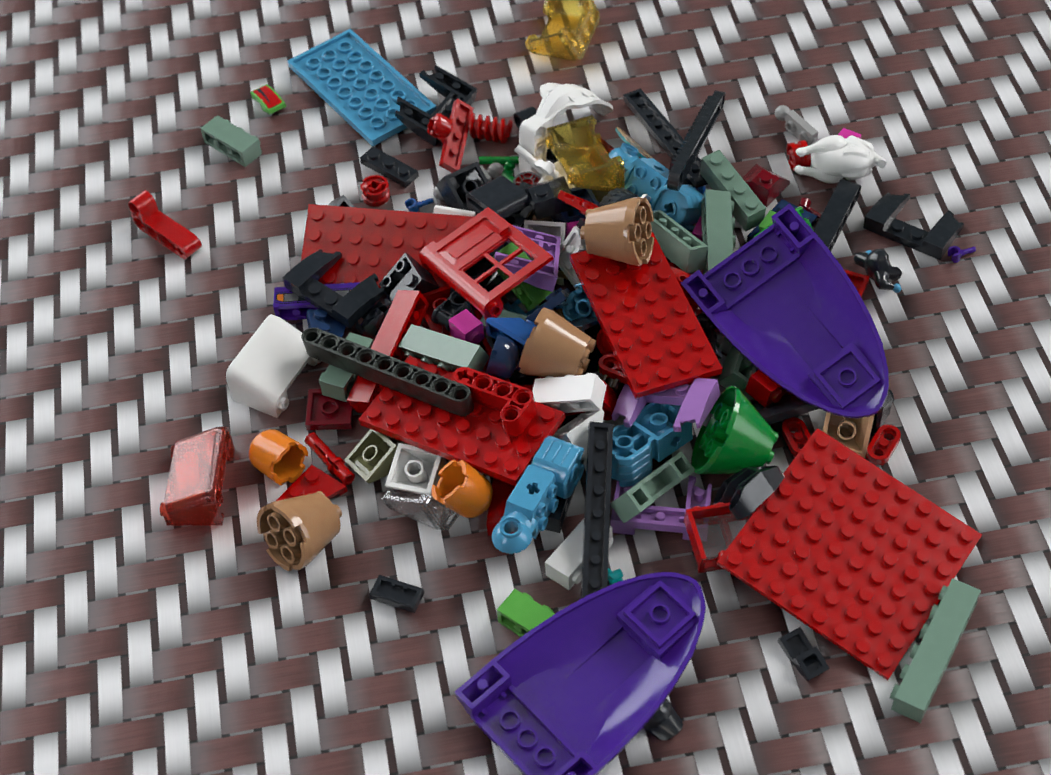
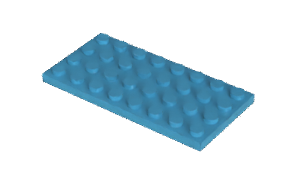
M351 29L287 61L289 68L372 147L408 128L395 116V111L400 112V106L396 104L398 97L430 115L436 110V105Z

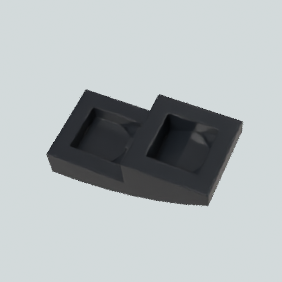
M801 627L777 640L789 660L807 681L830 669L817 646L813 648Z

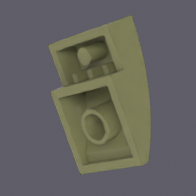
M370 429L344 461L370 484L389 474L398 443H407Z

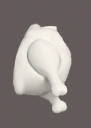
M830 135L812 145L796 150V154L799 157L811 155L812 168L797 165L795 172L800 175L814 177L825 183H838L844 177L846 180L851 181L868 176L872 172L873 167L884 168L887 161L884 157L877 154L872 143L853 135L847 139L840 135Z

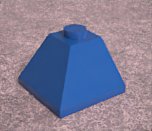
M487 318L485 321L487 335L495 340L498 334L513 339L519 346L520 356L533 327L537 326L534 322L528 319L524 321L521 318Z

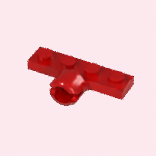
M459 99L453 102L450 119L440 113H436L430 119L427 126L428 134L441 140L443 143L439 166L451 173L459 170L461 167L469 132V120L474 110L472 106Z

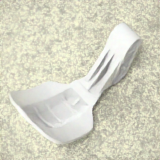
M543 84L540 87L542 101L536 114L524 120L520 125L519 145L537 160L541 158L546 162V153L554 119L559 115H563L566 110L581 109L587 106L591 107L596 113L605 116L613 112V106L601 100L592 91L575 84ZM519 156V171L521 173L533 172L531 170L532 166Z

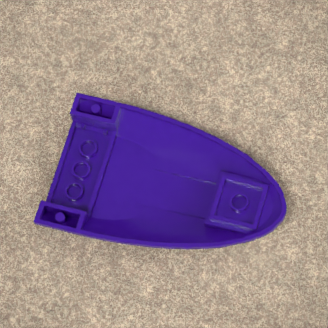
M790 203L772 216L773 224L707 273L703 275L698 270L681 282L683 288L709 320L741 354L776 384L803 402L845 418L869 417L876 414L882 408L888 395L889 374L883 343L874 321L859 292L842 266Z
M675 572L646 574L607 586L560 610L531 629L493 658L454 693L474 723L523 775H597L626 747L656 713L690 662L705 618L706 606L701 586L693 578Z

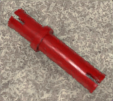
M313 432L306 436L305 444L327 465V470L331 474H335L344 485L351 484L355 479V474L347 468L345 461L341 457H337L316 433Z

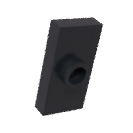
M379 575L369 593V597L372 600L415 613L425 592L423 588Z

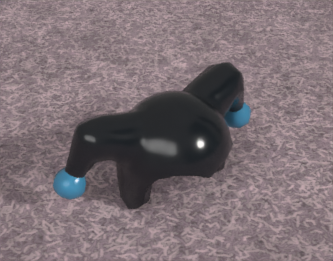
M875 249L855 254L853 258L855 264L865 269L866 274L875 282L877 288L893 290L894 293L901 291L900 284H892L890 282L899 280L902 271L898 267H893L889 264V255L886 251Z

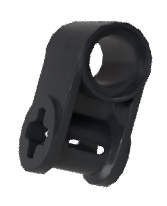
M455 291L441 305L434 309L431 320L436 324L440 323L445 326V329L450 332L448 320L465 309L472 314V306Z

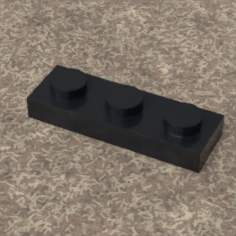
M375 147L370 148L360 157L361 164L405 188L419 177L418 170Z

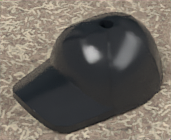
M665 699L643 729L656 738L667 741L675 737L682 730L683 722L669 700Z

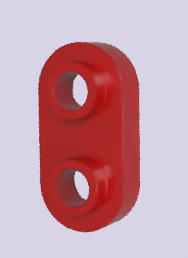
M603 355L598 361L600 373L608 375L612 379L617 378L622 383L628 384L615 355Z
M792 417L786 419L782 424V435L792 455L796 457L811 435L805 423L799 418Z
M883 425L877 430L867 447L866 457L869 462L874 465H884L889 461L900 442L901 432L897 427Z

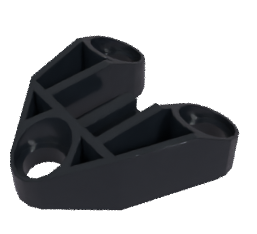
M778 466L745 467L723 481L716 493L714 504L719 502L730 503V511L737 520H741L762 504L777 489L785 476Z

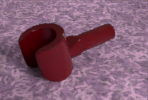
M805 197L801 198L799 206L820 219L822 214L810 207L811 201Z

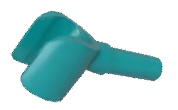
M608 568V581L610 585L623 581L622 577L624 575L620 568L614 571Z

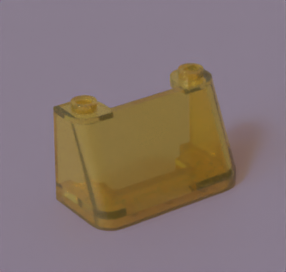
M545 0L543 12L548 17V22L540 38L534 34L528 36L525 42L527 49L536 55L571 61L582 59L600 20L599 10L594 1Z
M593 115L547 128L546 146L552 150L566 172L570 185L573 184L576 188L608 192L613 191L615 188H625L624 161L620 156L612 159L609 157L601 144L600 133H595L594 125L596 120Z

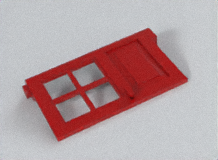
M489 207L439 242L432 241L426 245L419 254L423 267L427 271L432 270L483 314L485 320L487 318H497L502 313L503 302L501 297L554 259L550 253ZM508 240L518 247L516 251L500 262L489 255ZM523 251L534 259L515 274L504 267V264H507ZM483 258H486L494 265L475 280L464 272ZM498 269L509 277L490 292L479 285L481 281Z

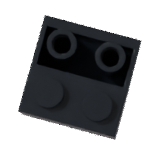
M407 253L403 254L379 283L380 287L385 289V295L391 304L398 290L420 291L421 294L440 288L432 274Z

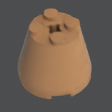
M633 197L586 210L585 226H581L580 236L581 239H585L588 254H594L634 266L648 263L654 245V238L651 237L652 228L650 223L654 221V217L647 198Z
M545 307L542 308L534 322L537 326L533 327L529 338L526 340L519 363L520 372L537 377L583 375V372H586L589 366L590 359L588 357L593 352L596 340L553 310Z
M318 491L312 494L274 501L262 507L257 515V529L259 534L264 535L269 549L266 550L267 553L280 567L287 571L293 569L300 570L306 567L339 533L342 511L338 505H333L323 492Z

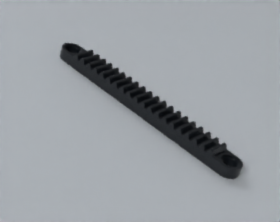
M715 90L712 96H707L702 109L698 112L696 119H694L692 126H690L688 133L670 162L667 189L680 190L722 112L725 92Z

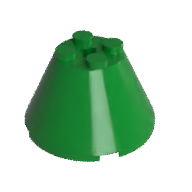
M735 386L727 387L720 394L711 409L710 414L712 416L707 426H701L691 456V465L697 474H735L745 467H759L765 463L770 464L774 457L772 448L778 439V433L769 426L739 388Z

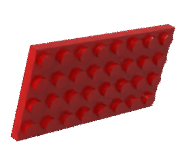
M309 204L301 261L319 249L325 253L332 254L335 251L341 252L342 257L318 280L322 284L361 283L375 273L379 279L376 283L381 288L379 283L404 253L409 254L422 265L419 254L426 245L432 241L439 242L474 216ZM432 270L429 271L440 288L448 285Z
M653 232L651 237L654 238V245L650 260L647 264L640 266L588 254L586 250L570 254V262L635 399L694 382L696 378H708L722 374L723 369Z
M408 356L404 361L453 380V371L451 370L448 372L438 368L437 365L425 363L412 356ZM384 386L358 420L361 426L450 461L460 462L464 460L478 472L516 486L528 465H531L544 439L548 436H553L566 417L565 412L535 401L536 415L522 434L511 437L506 435L503 430L500 411L473 402L474 410L471 414L458 416Z

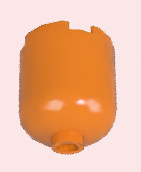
M269 429L260 432L251 442L249 448L251 464L279 485H283L287 481L290 483L294 482L300 477L306 467L303 464L305 456H308L306 447L278 430Z
M452 460L439 471L438 476H440L437 486L432 485L434 500L466 518L478 517L489 508L493 497V488L490 481L464 460L460 462Z

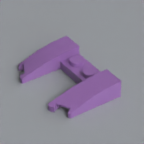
M514 226L554 258L547 265L524 280V282L553 292L558 277L561 237ZM495 252L494 258L500 262L509 255ZM515 257L507 264H504V267L515 274L533 260Z
M696 378L692 385L684 384L636 399L629 385L625 384L612 413V419L616 421L621 415L626 418L623 421L624 426L630 428L647 403L681 405L673 425L674 432L682 431L681 427L685 422H696V427L700 428L720 396L718 379Z
M689 476L685 509L648 506L626 523H623L614 509H612V533L635 535V529L683 533V540H689L685 524L683 523L686 509L694 506H710L712 485L709 484L707 489L703 490L694 485L696 477ZM617 480L614 500L633 486L621 487ZM704 518L706 519L704 520V523H708L709 519ZM708 524L698 525L697 529L701 541L707 542Z

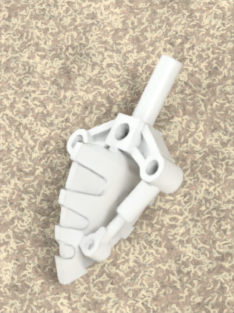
M520 145L515 148L514 151L532 166L531 170L541 178L538 183L564 176L569 189L579 187V183H576L574 179V173L570 172L565 165L566 162L562 159L553 164L550 161L545 162L541 158L537 160Z

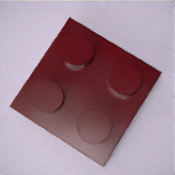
M309 389L305 421L306 430L352 429L353 407L348 402L324 396L321 389Z

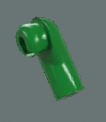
M506 161L501 175L513 183L515 164L512 161Z

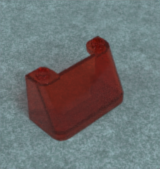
M227 426L215 427L177 440L175 445H172V462L164 502L160 504V515L164 516L167 526L223 525L224 513H220L219 510L224 500L221 492L226 462L230 461V458H234L235 447Z

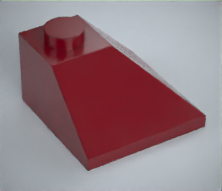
M758 164L742 177L765 207H768L790 184V180Z

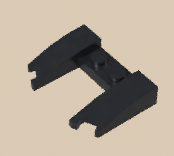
M439 66L434 68L436 73L428 75L423 70L419 74L421 79L445 97L436 110L430 115L398 97L396 104L400 106V112L395 111V116L405 126L434 147L440 140L432 137L427 132L430 119L436 113H440L450 119L453 102L459 99L471 105L476 99L478 90Z
M886 193L866 214L863 225L864 229L938 260L942 259L964 226L963 222H958L953 217L954 214L950 210L939 219L930 232L896 219V216L910 199V194L892 195Z
M319 249L295 265L282 277L285 288L318 309H322L327 315L349 329L385 294V289L379 288L376 283L379 279L375 273L355 286L344 297L319 282L318 280L342 257V253L337 251L332 254L325 253Z

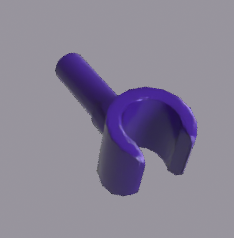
M957 246L948 248V256H952V262L954 263L959 262L961 256L976 252L975 247L960 250Z

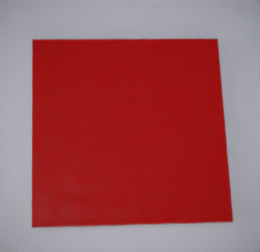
M817 428L783 473L785 477L780 485L758 506L716 564L868 668L889 680L928 620L934 604L937 605L939 603L938 597L943 586H949L952 578H955L982 534Z

